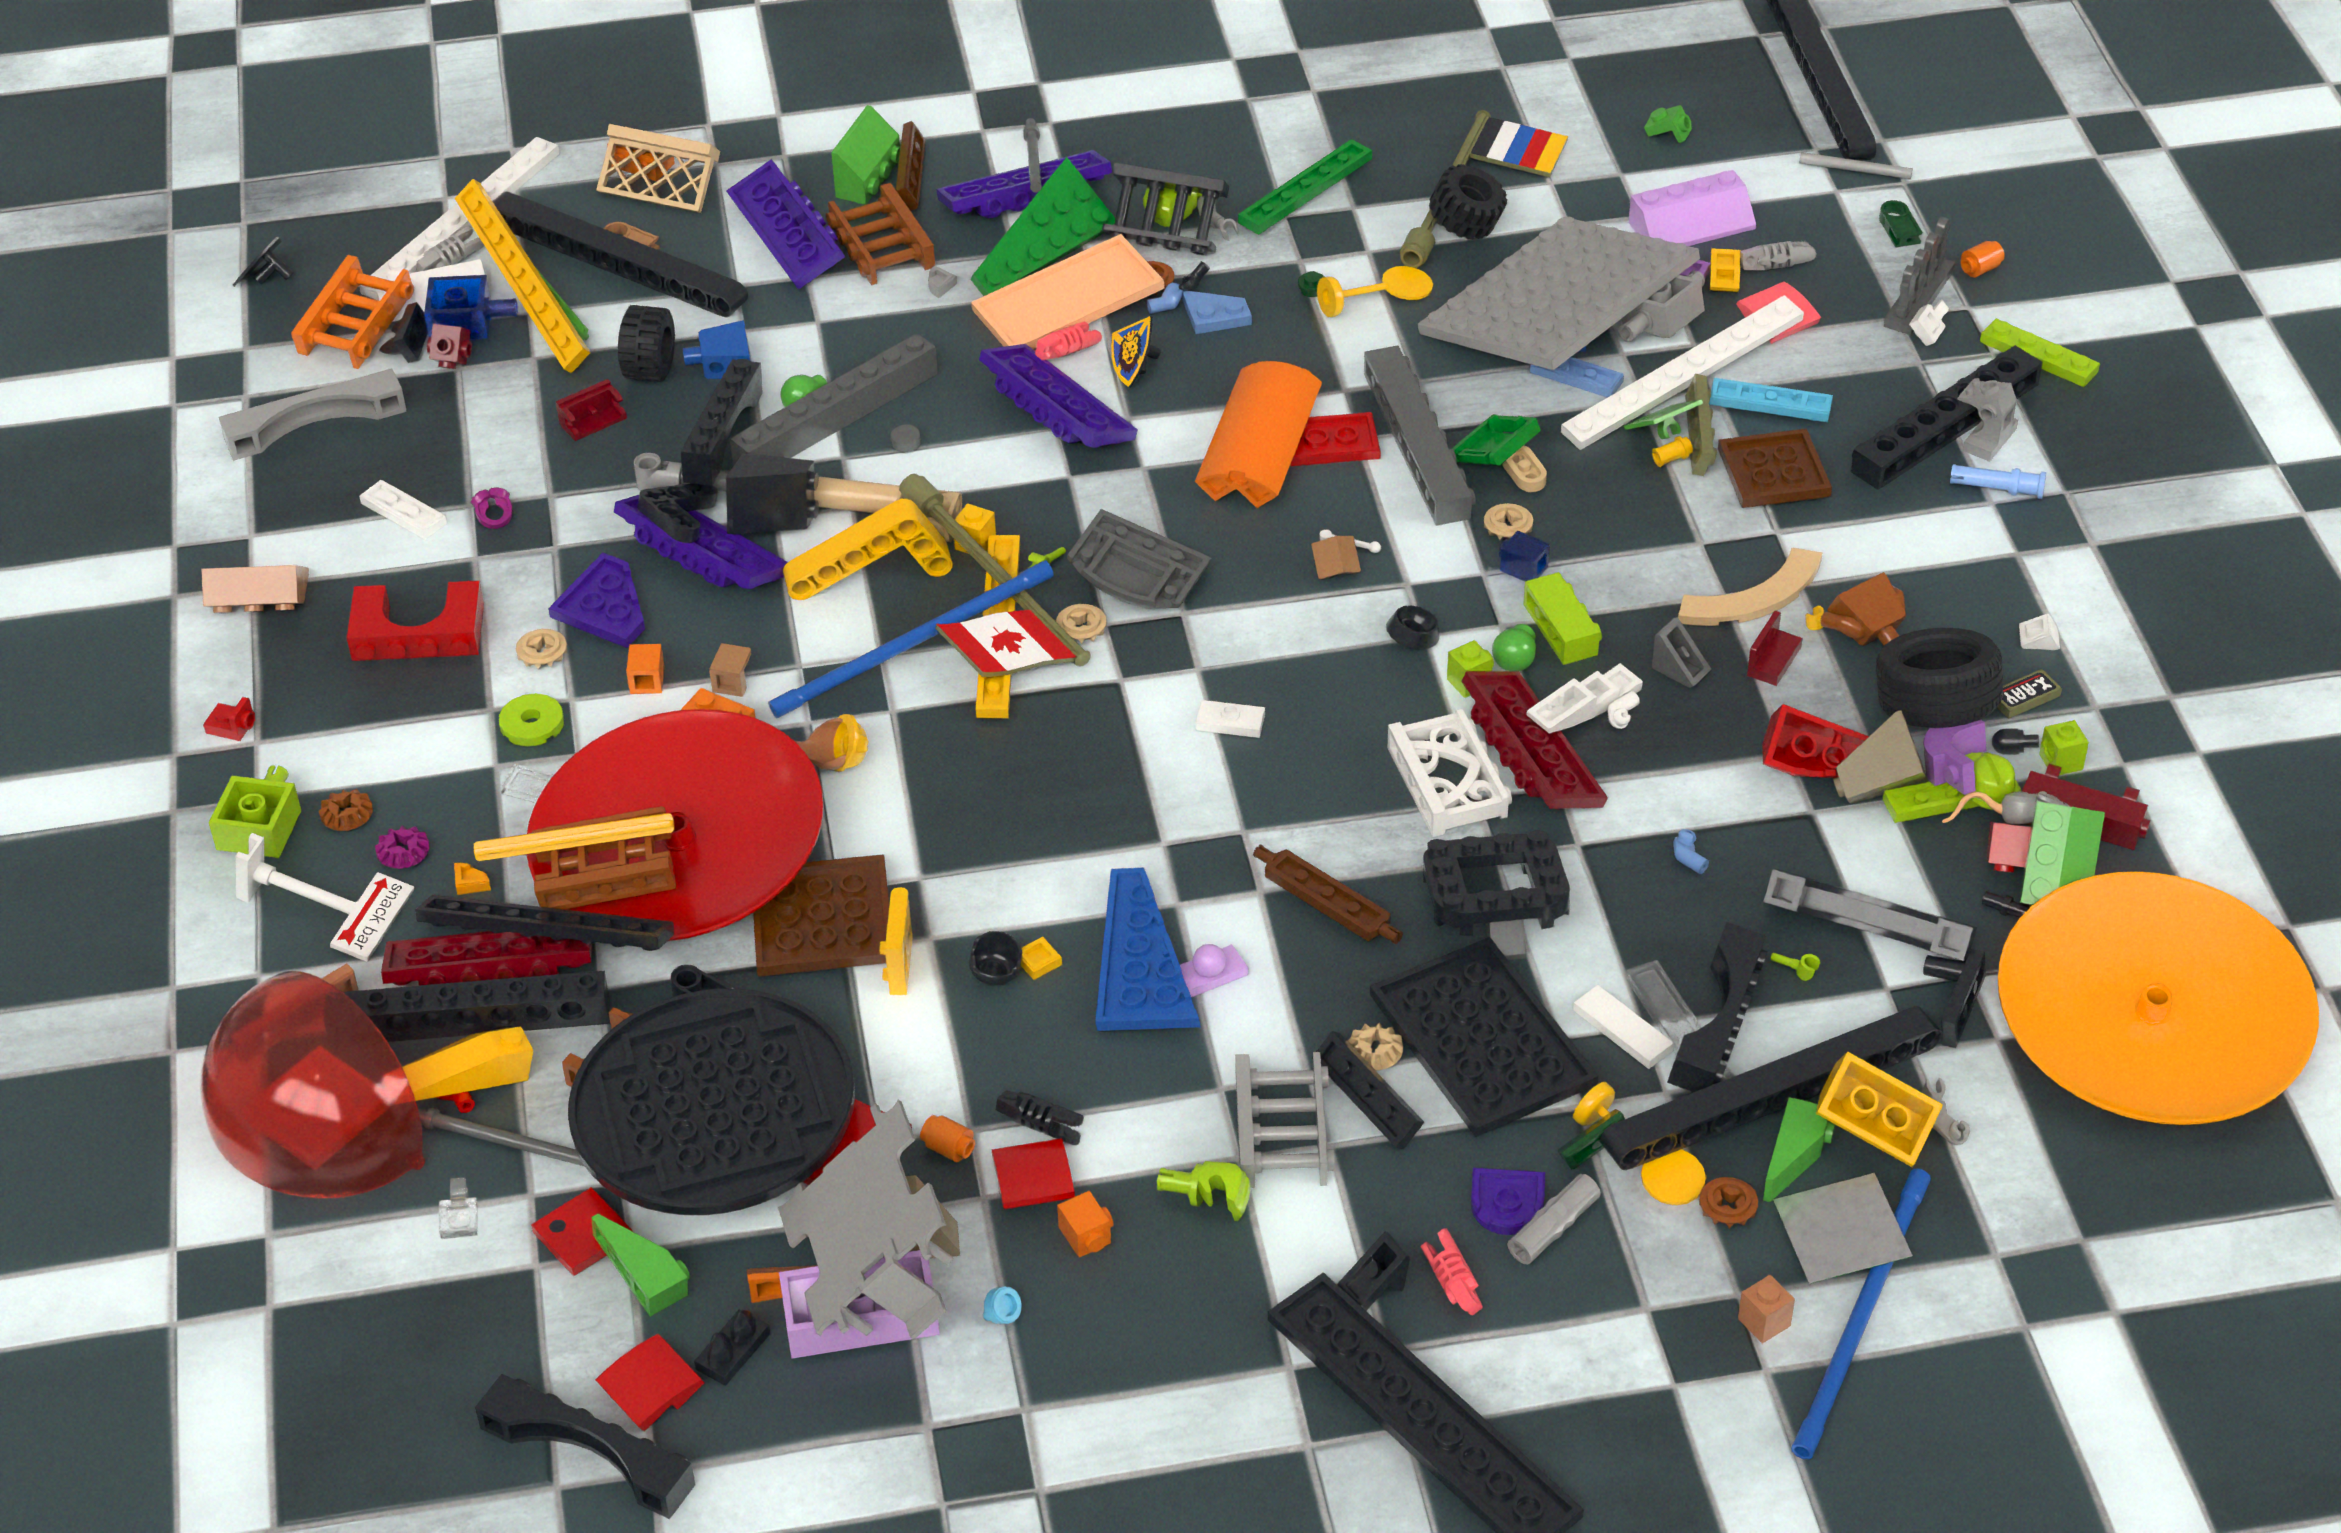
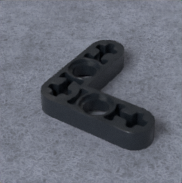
M691 483L644 489L639 493L637 508L676 541L693 543L698 540L700 523L686 511L714 507L718 489L715 486Z

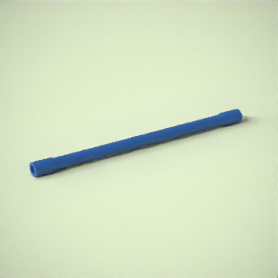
M1044 560L1022 571L1018 576L827 674L768 701L769 708L777 719L828 690L940 634L935 629L936 624L963 622L1025 589H1031L1054 577L1053 570L1050 564Z
M1912 1169L1910 1171L1894 1213L1904 1237L1917 1206L1921 1204L1931 1181L1930 1175L1922 1169ZM1894 1262L1870 1268L1808 1415L1802 1421L1792 1444L1791 1450L1799 1458L1811 1459L1824 1432L1825 1422Z

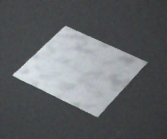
M1875 1173L1773 1199L1809 1284L1913 1256Z

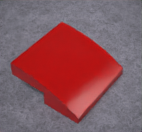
M1062 1138L992 1149L993 1164L998 1179L1003 1209L1075 1197L1071 1171Z
M656 1334L632 1348L595 1379L644 1432L671 1405L679 1409L705 1383L660 1334Z

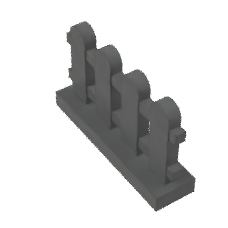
M1939 218L1935 234H1928L1924 250L1918 249L1914 257L1913 266H1906L1899 289L1900 296L1885 316L1883 327L1911 335L1914 330L1909 324L1918 310L1934 302L1954 272L1955 262L1944 259L1947 251L1948 232L1951 225L1950 219Z

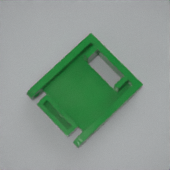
M1493 414L1451 449L1454 450L1456 462L1501 465L1537 435L1541 429L1537 418Z

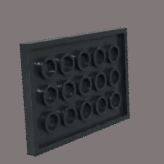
M1490 937L1370 985V996L1399 1035H1401L1404 1042L1475 1137L1598 1085L1597 1073Z

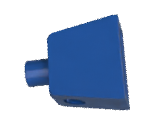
M744 320L700 330L698 332L700 346L683 348L685 366L703 364L704 377L707 379H721L732 359L750 360Z

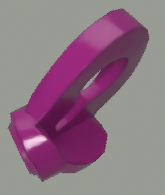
M494 487L490 488L489 491L486 489L481 490L472 497L470 503L475 507L477 519L483 526L499 529L507 525L512 518L513 510L509 499L510 493L507 490ZM489 498L495 499L496 506L503 510L504 513L500 519L491 520L486 516V511L489 508L487 501Z

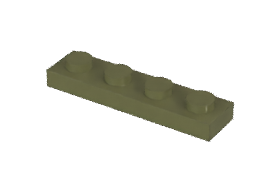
M1695 373L1686 392L1685 400L1688 402L1702 399L1703 404L1687 410L1689 440L1693 447V452L1690 454L1692 474L1704 476L1708 466H1712L1715 462L1717 449L1713 447L1715 429L1711 428L1713 409L1709 407L1711 389H1708L1707 376Z

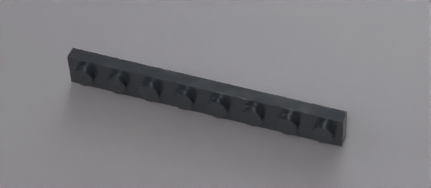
M431 895L415 909L417 922L431 923L433 926L452 925L460 926L465 930L478 928L490 930L493 933L512 932L520 933L525 937L535 935L547 936L553 940L573 939L581 940L582 943L586 944L596 942L608 943L614 947L634 946L642 947L646 951L660 949L674 935V926L671 921Z

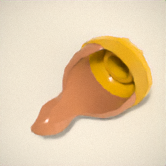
M843 714L818 726L807 740L795 742L807 754L810 761L819 768L842 772L862 762L868 751L867 745L869 741L864 729L857 723L855 717L850 714Z

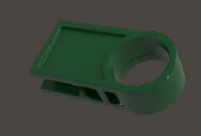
M1897 200L1884 202L1880 208L1879 221L1895 248L1921 244L1918 236L1922 235L1923 232L1908 206ZM1889 213L1899 214V216L1889 215Z

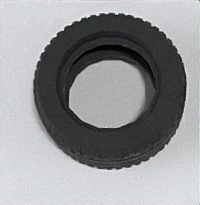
M1929 628L1913 631L1888 642L1876 658L1879 705L1889 717L1901 710L1907 725L1924 728L1966 725L1990 715L2000 704L2004 695L2001 651L1991 638L1979 632L1961 628Z

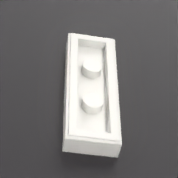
M383 480L378 481L359 496L362 505L425 540L447 524L446 515Z
M1599 985L1577 999L1573 1004V1011L1648 1069L1673 1052L1674 1043Z

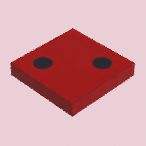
M592 1187L531 1224L532 1231L536 1237L573 1276L607 1256L593 1236L592 1217L594 1215L600 1214L633 1232Z

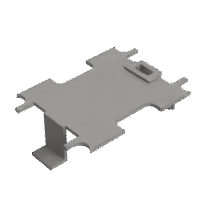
M898 1099L893 1108L885 1113H881L880 1107L876 1103L871 1106L870 1109L876 1126L857 1143L853 1141L823 1168V1173L809 1186L804 1188L803 1182L794 1187L791 1198L784 1205L778 1207L789 1246L794 1248L806 1237L810 1239L820 1275L818 1280L804 1294L816 1333L819 1336L822 1335L823 1331L830 1324L835 1322L838 1323L842 1333L849 1330L848 1324L866 1336L873 1331L871 1324L847 1307L861 1293L905 1322L909 1336L913 1340L946 1312L941 1294L898 1263L917 1244L923 1259L926 1261L932 1255L946 1265L954 1260L950 1254L930 1241L937 1229L946 1226L932 1185L927 1183L917 1193L912 1194L901 1165V1153L915 1141V1137L903 1104ZM885 1257L886 1262L866 1279L864 1274Z

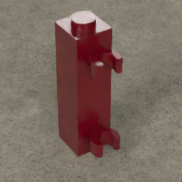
M2050 763L2045 775L2030 771L2022 792L2038 794L2041 791H2045L2047 794L2053 795L2060 801L2067 803L2070 807L2105 812L2101 841L2135 850L2139 838L2146 839L2151 820L2146 819L2148 805L2136 802L2140 793L2139 789L2127 786L2123 797H2119L2058 779L2062 767Z

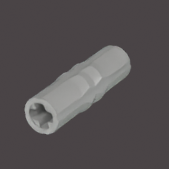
M1580 1173L1555 1197L1548 1200L1545 1206L1538 1210L1532 1219L1508 1241L1507 1246L1513 1257L1523 1264L1528 1265L1533 1262L1553 1241L1560 1238L1564 1231L1570 1228L1576 1219L1600 1197L1601 1192L1597 1183L1588 1175Z

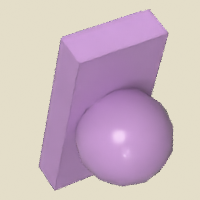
M1213 944L1202 945L1196 949L1193 960L1180 965L1191 997L1248 975V966L1233 945L1219 948Z

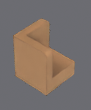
M1334 536L1311 544L1319 579H1327L1340 574H1356L1361 571L1354 536Z
M721 643L709 668L712 692L743 697L747 689L744 669L751 656V649L749 647Z

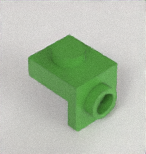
M1679 105L1668 109L1658 108L1653 111L1644 129L1648 137L1673 131L1678 143L1685 142L1692 130V124L1689 116L1685 114L1682 106Z

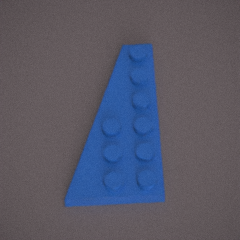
M1144 867L1111 869L1095 1019L1097 1031L1201 1027L1197 1011L1194 1008L1189 989L1183 978L1180 964L1169 934L1166 931Z

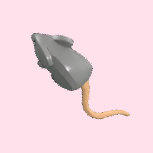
M2022 791L2009 793L2004 796L2002 804H1998L1987 794L1972 792L1965 795L1951 816L1942 820V822L1946 823L1953 820L1966 802L1972 798H1981L1990 808L2002 814L2006 824L2013 825L2032 824L2036 801L2064 806L2069 805L2060 801L2057 797L2047 794L2045 791H2041L2038 794H2029Z

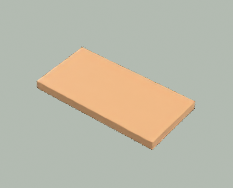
M1119 234L972 301L971 304L973 312L1003 347L1027 344L1034 349L1037 348V341L1051 332L1084 321L1089 324L1165 287L1161 276L1124 236Z

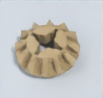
M1499 504L1490 508L1484 516V528L1488 529L1489 536L1497 535L1499 541L1509 538L1513 542L1515 537L1524 539L1526 533L1532 532V514L1520 505ZM1505 519H1508V522H1510L1512 526H1507V524L1504 523Z
M1089 604L1071 605L1063 609L1056 619V622L1074 640H1079L1081 644L1086 639L1095 641L1096 636L1104 634V629L1107 626L1106 616L1103 611Z
M552 629L533 630L518 640L516 644L518 660L524 662L526 667L533 664L537 669L546 664L552 667L553 661H562L563 654L567 653V642L565 637L558 631ZM543 644H545V647L547 649H544L543 652L538 653V651H540L541 648H543Z
M1380 1023L1376 1027H1369L1367 1024H1364L1361 1030H1353L1351 1038L1347 1040L1375 1070H1383L1395 1065L1403 1054L1401 1035H1396L1393 1027L1382 1028ZM1378 1040L1380 1045L1375 1049V1053H1372L1371 1045L1373 1041Z

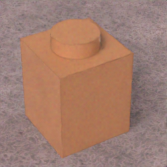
M1768 1275L1742 1291L1738 1320L1763 1344L1791 1326L1795 1298L1771 1275Z

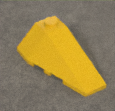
M522 1027L475 1033L383 1075L382 1082L393 1105L528 1081L533 1048Z

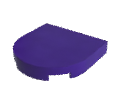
M1473 1168L1471 1210L1477 1222L1487 1230L1502 1235H1515L1532 1219L1538 1210L1544 1207L1545 1172Z

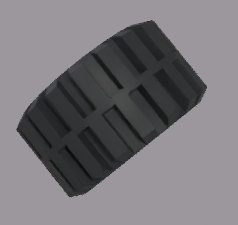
M1458 164L1457 167L1453 165L1444 171L1429 199V209L1432 210L1433 218H1436L1437 223L1440 226H1444L1446 231L1455 233L1456 236L1461 238L1466 237L1473 240L1475 237L1482 239L1493 231L1506 208L1508 199H1506L1507 194L1502 189V184L1496 181L1493 175L1486 173L1481 168H1475L1473 165L1465 166L1464 164Z
M630 305L621 321L618 336V361L622 375L626 379L662 382L671 368L675 348V327L670 310L661 307Z

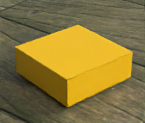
M1044 937L1022 947L1021 967L1033 980L1062 966V957Z

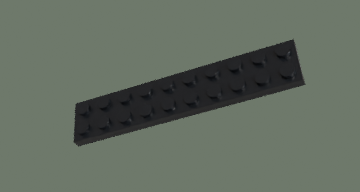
M1324 1272L1268 1311V1321L1495 1533H1564L1583 1518L1584 1509Z

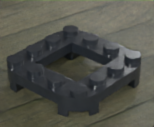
M1534 830L1528 834L1512 835L1501 833L1489 837L1467 836L1462 839L1446 841L1433 839L1427 843V850L1423 855V883H1427L1434 908V922L1438 927L1446 924L1460 928V935L1473 936V924L1538 918L1541 929H1548L1554 927L1555 919L1570 913V885L1557 847L1548 840V835L1544 831ZM1520 863L1523 874L1528 875L1532 887L1529 889L1518 887L1513 890L1495 892L1484 890L1479 893L1467 894L1460 869Z

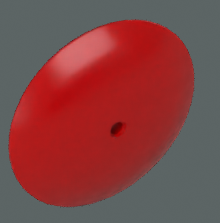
M711 709L678 710L644 717L624 724L593 740L575 753L553 775L541 792L533 808L527 834L532 833L533 830L550 826L575 823L648 808L665 807L666 812L671 813L673 816L674 831L671 833L670 839L655 841V853L669 851L673 862L676 889L564 910L671 921L674 926V935L668 941L707 934L745 918L776 897L795 878L813 851L822 825L824 810L823 793L817 772L807 754L793 739L781 730L754 717L735 712ZM644 838L628 840V845L644 843L645 841ZM618 848L588 854L589 865L619 860ZM578 850L563 852L562 857L578 855ZM535 853L527 854L528 866L534 881L535 875L552 872L551 861L539 863ZM646 856L629 859V864L646 861ZM579 868L563 871V876L578 874Z

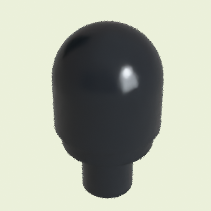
M2018 728L2000 729L1992 737V746L2000 754L2016 755L2024 753V748H2039V735H2024V731L2018 730Z

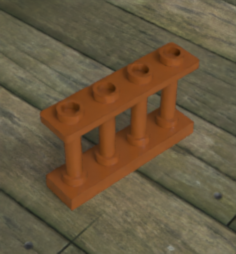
M891 183L880 185L881 197L878 198V201L841 212L834 200L828 202L827 224L831 229L835 230L840 245H845L850 260H855L860 275L862 277L866 276L871 285L877 284L876 270L911 259L919 261L924 270L931 269L935 265L934 244ZM879 212L888 216L855 227H851L849 221ZM888 228L897 229L898 233L864 243L859 239L861 236ZM901 243L909 247L908 249L874 259L870 255L871 252Z

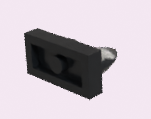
M417 302L407 305L402 319L391 329L395 336L380 347V352L390 355L402 354L408 363L418 360L432 323Z
M739 1309L720 1332L713 1334L710 1343L694 1360L695 1369L726 1386L770 1335L769 1325L753 1317L750 1311Z

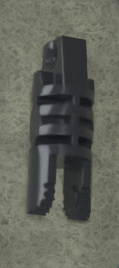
M1006 1090L997 1098L995 1110L1012 1118L1014 1122L1023 1126L1026 1125V1127L1040 1133L1043 1132L1045 1135L1055 1139L1062 1138L1063 1142L1075 1146L1079 1144L1080 1133L1068 1126L1079 1127L1082 1125L1083 1115L1023 1092L1015 1093Z

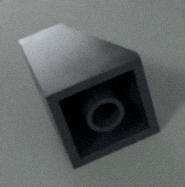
M742 453L726 477L727 534L807 529L813 518H817L819 511V502L814 500V490H817L819 481L818 472H814V461Z

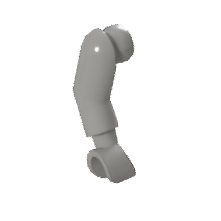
M1202 196L1197 200L1199 216H1201L1204 201ZM1214 204L1210 226L1215 229L1219 228L1223 238L1230 241L1225 229L1231 226L1238 234L1237 224L1233 219L1224 220V217L1216 212Z
M1941 1078L1938 1079L1936 1082L1937 1093L1931 1090L1929 1079H1927L1921 1093L1943 1104L1932 1128L1952 1145L1963 1144L1968 1139L1970 1133L1969 1125L1962 1120L1959 1123L1958 1120H1954L1947 1114L1946 1103L1942 1101L1946 1090L1944 1081Z

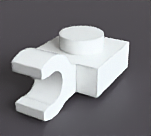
M1942 299L1934 307L1929 304L1921 307L1909 324L1925 346L1935 343L1946 327L1941 319L1947 313L1949 307Z

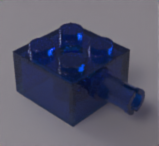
M487 275L429 277L424 316L429 337L432 336L433 324L468 329L470 330L469 339L471 340L488 338L489 321L492 320V317L518 316L516 298L491 300Z

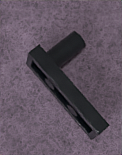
M1971 949L1966 962L1927 955L1923 967V974L1925 976L1957 981L1941 1020L1943 1046L1956 1048L1986 977L1985 951Z

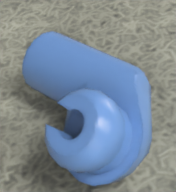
M1170 283L1166 286L1161 297L1147 300L1149 313L1153 314L1175 309L1183 296V290L1179 289V284Z
M1681 829L1678 837H1675L1673 841L1675 858L1698 874H1702L1707 869L1709 860L1695 852V845L1693 843L1696 841V834L1689 829Z

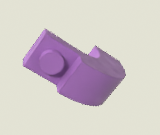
M1980 719L1955 727L1930 728L1926 732L1923 741L1925 771L1928 780L1934 786L1947 782L1964 795L1976 791L1974 761L1965 755L1987 751L1985 722Z

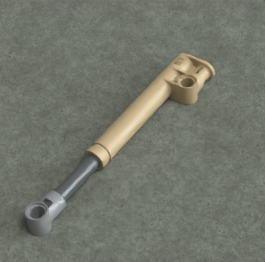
M642 453L634 459L636 484L640 491L650 488L690 484L683 483L682 464L679 462L661 461L660 457L655 453ZM720 471L713 486L718 491H726V477L729 472ZM819 477L817 490H814V500H818L819 507L875 513L894 501L902 499L899 491L900 485ZM938 490L944 497L943 508L955 520L962 511L961 492ZM928 517V520L945 538L946 542H952L953 537L933 517Z

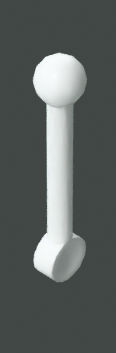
M1322 530L1319 534L1320 540L1337 536L1333 535L1330 530ZM1354 540L1355 546L1369 549L1372 553H1378L1381 550V545L1377 541L1367 543Z

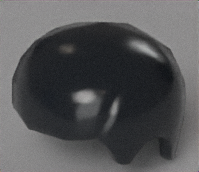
M988 931L975 939L970 953L969 968L978 981L990 986L1005 985L1016 977L1020 969L1022 948L1013 936L1003 931Z

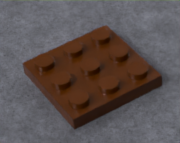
M1807 428L1718 440V451L1742 508L1831 497V483Z

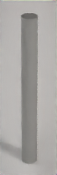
M1801 152L1799 161L1801 164L1911 179L1913 168Z

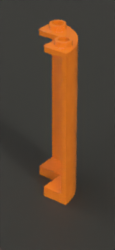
M1264 361L1242 368L1199 469L1195 483L1215 501L1235 489L1245 496L1256 508L1277 497L1322 381L1311 374L1309 370L1284 362Z

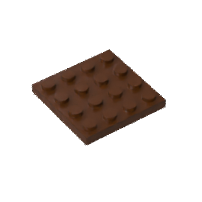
M884 854L806 862L795 878L776 897L753 912L757 975L767 976L885 964L886 955L880 954V941H886L889 915Z

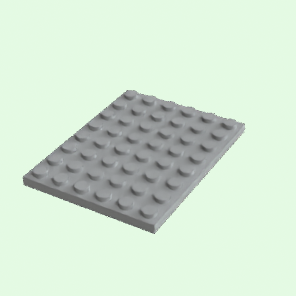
M1563 217L1550 228L1542 231L1539 236L1528 244L1523 245L1513 255L1505 258L1498 266L1486 272L1476 282L1468 285L1461 293L1449 299L1439 309L1431 312L1428 317L1418 323L1419 334L1554 370L1700 259L1699 249L1686 246L1683 243H1673L1661 238L1643 236L1636 232L1631 233L1618 230L1615 227L1597 225L1594 222H1584L1572 217Z

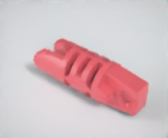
M1084 321L1051 332L1049 335L1038 340L1035 355L1041 360L1063 357L1064 355L1096 345L1101 341L1102 335L1096 329L1088 331L1090 326Z
M1444 1228L1437 1233L1440 1242L1445 1248L1444 1251L1438 1254L1436 1249L1427 1242L1421 1245L1420 1248L1450 1302L1453 1305L1458 1302L1464 1311L1473 1316L1483 1308L1475 1291V1288L1479 1285L1447 1228Z

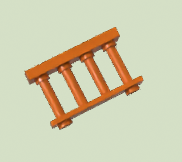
M347 255L291 332L297 353L308 356L316 345L322 344L348 351L353 368L359 369L365 359L370 356L372 349L406 301L412 297L414 286L411 282L409 271L402 269L395 281H390L363 274L358 257ZM360 285L387 291L380 301L353 294ZM347 304L372 311L367 320L339 314L341 309ZM332 324L358 330L352 340L325 333Z

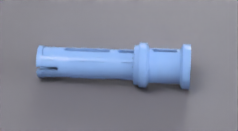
M1953 464L1950 484L1955 483L2009 490L2008 493L2013 496L2022 493L2037 495L2038 499H2043L2046 472L2042 471L2040 474L2021 472L2019 468L2006 472Z

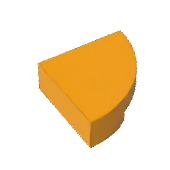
M454 863L457 895L491 890L489 878L484 871L472 868L471 864Z

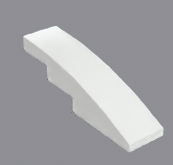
M1620 663L1604 675L1596 671L1582 682H1578L1575 678L1527 710V716L1548 733L1570 728L1606 712L1611 702L1629 691L1639 692L1642 690L1643 681Z

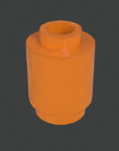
M1996 241L1982 242L1962 253L1961 268L1970 277L1976 278L1997 268L2004 260V250Z
M936 1115L930 1116L922 1126L920 1139L925 1142L926 1147L954 1162L968 1158L975 1147L973 1131L943 1115L939 1117Z

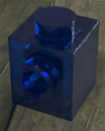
M1517 530L1509 540H1505L1499 549V557H1501L1500 571L1522 581L1539 578L1548 568L1550 544Z

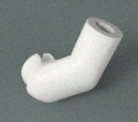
M1629 691L1608 705V721L1613 727L1622 729L1630 722L1631 715H1628V711L1640 703L1639 697L1634 691Z

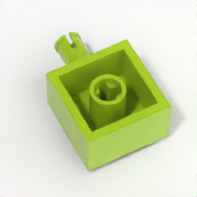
M271 765L264 779L231 776L208 822L216 850L249 854V836L251 833L264 837V856L280 857L301 813L295 783L285 782L289 773L284 767L278 765L275 774H273L276 767Z

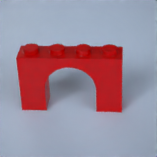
M480 581L448 582L444 610L434 620L419 626H400L389 621L390 603L386 585L354 586L347 632V642L352 661L479 655L484 609Z

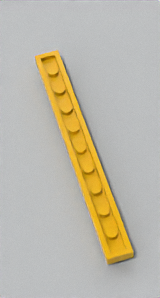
M472 179L454 199L563 369L572 373L591 352L481 183Z

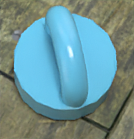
M1006 1286L991 1289L984 1300L983 1318L986 1321H992L1000 1325L1014 1322L1019 1317L1022 1308L1021 1299L1017 1291Z

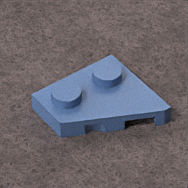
M1183 291L1182 301L1195 334L1252 325V315L1245 298Z

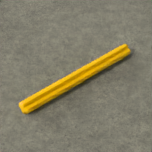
M663 813L476 841L473 847L474 855L477 861H486L672 833L674 831V819L671 813Z

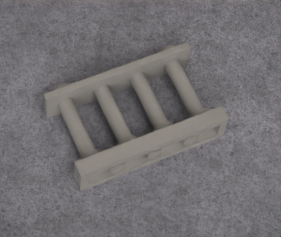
M1313 1052V1070L1257 1072V1068H1250L1249 1054L1235 1055L1240 1168L1249 1178L1251 1188H1255V1173H1262V1169L1319 1168L1320 1186H1327V1171H1334V1150L1327 1149L1323 1088L1328 1087L1329 1081L1328 1066H1321L1320 1052ZM1313 1084L1314 1097L1259 1099L1258 1096H1251V1090H1258V1086ZM1315 1112L1316 1125L1260 1127V1123H1253V1117H1259V1113ZM1317 1139L1318 1153L1261 1155V1151H1254V1145H1260L1261 1141Z

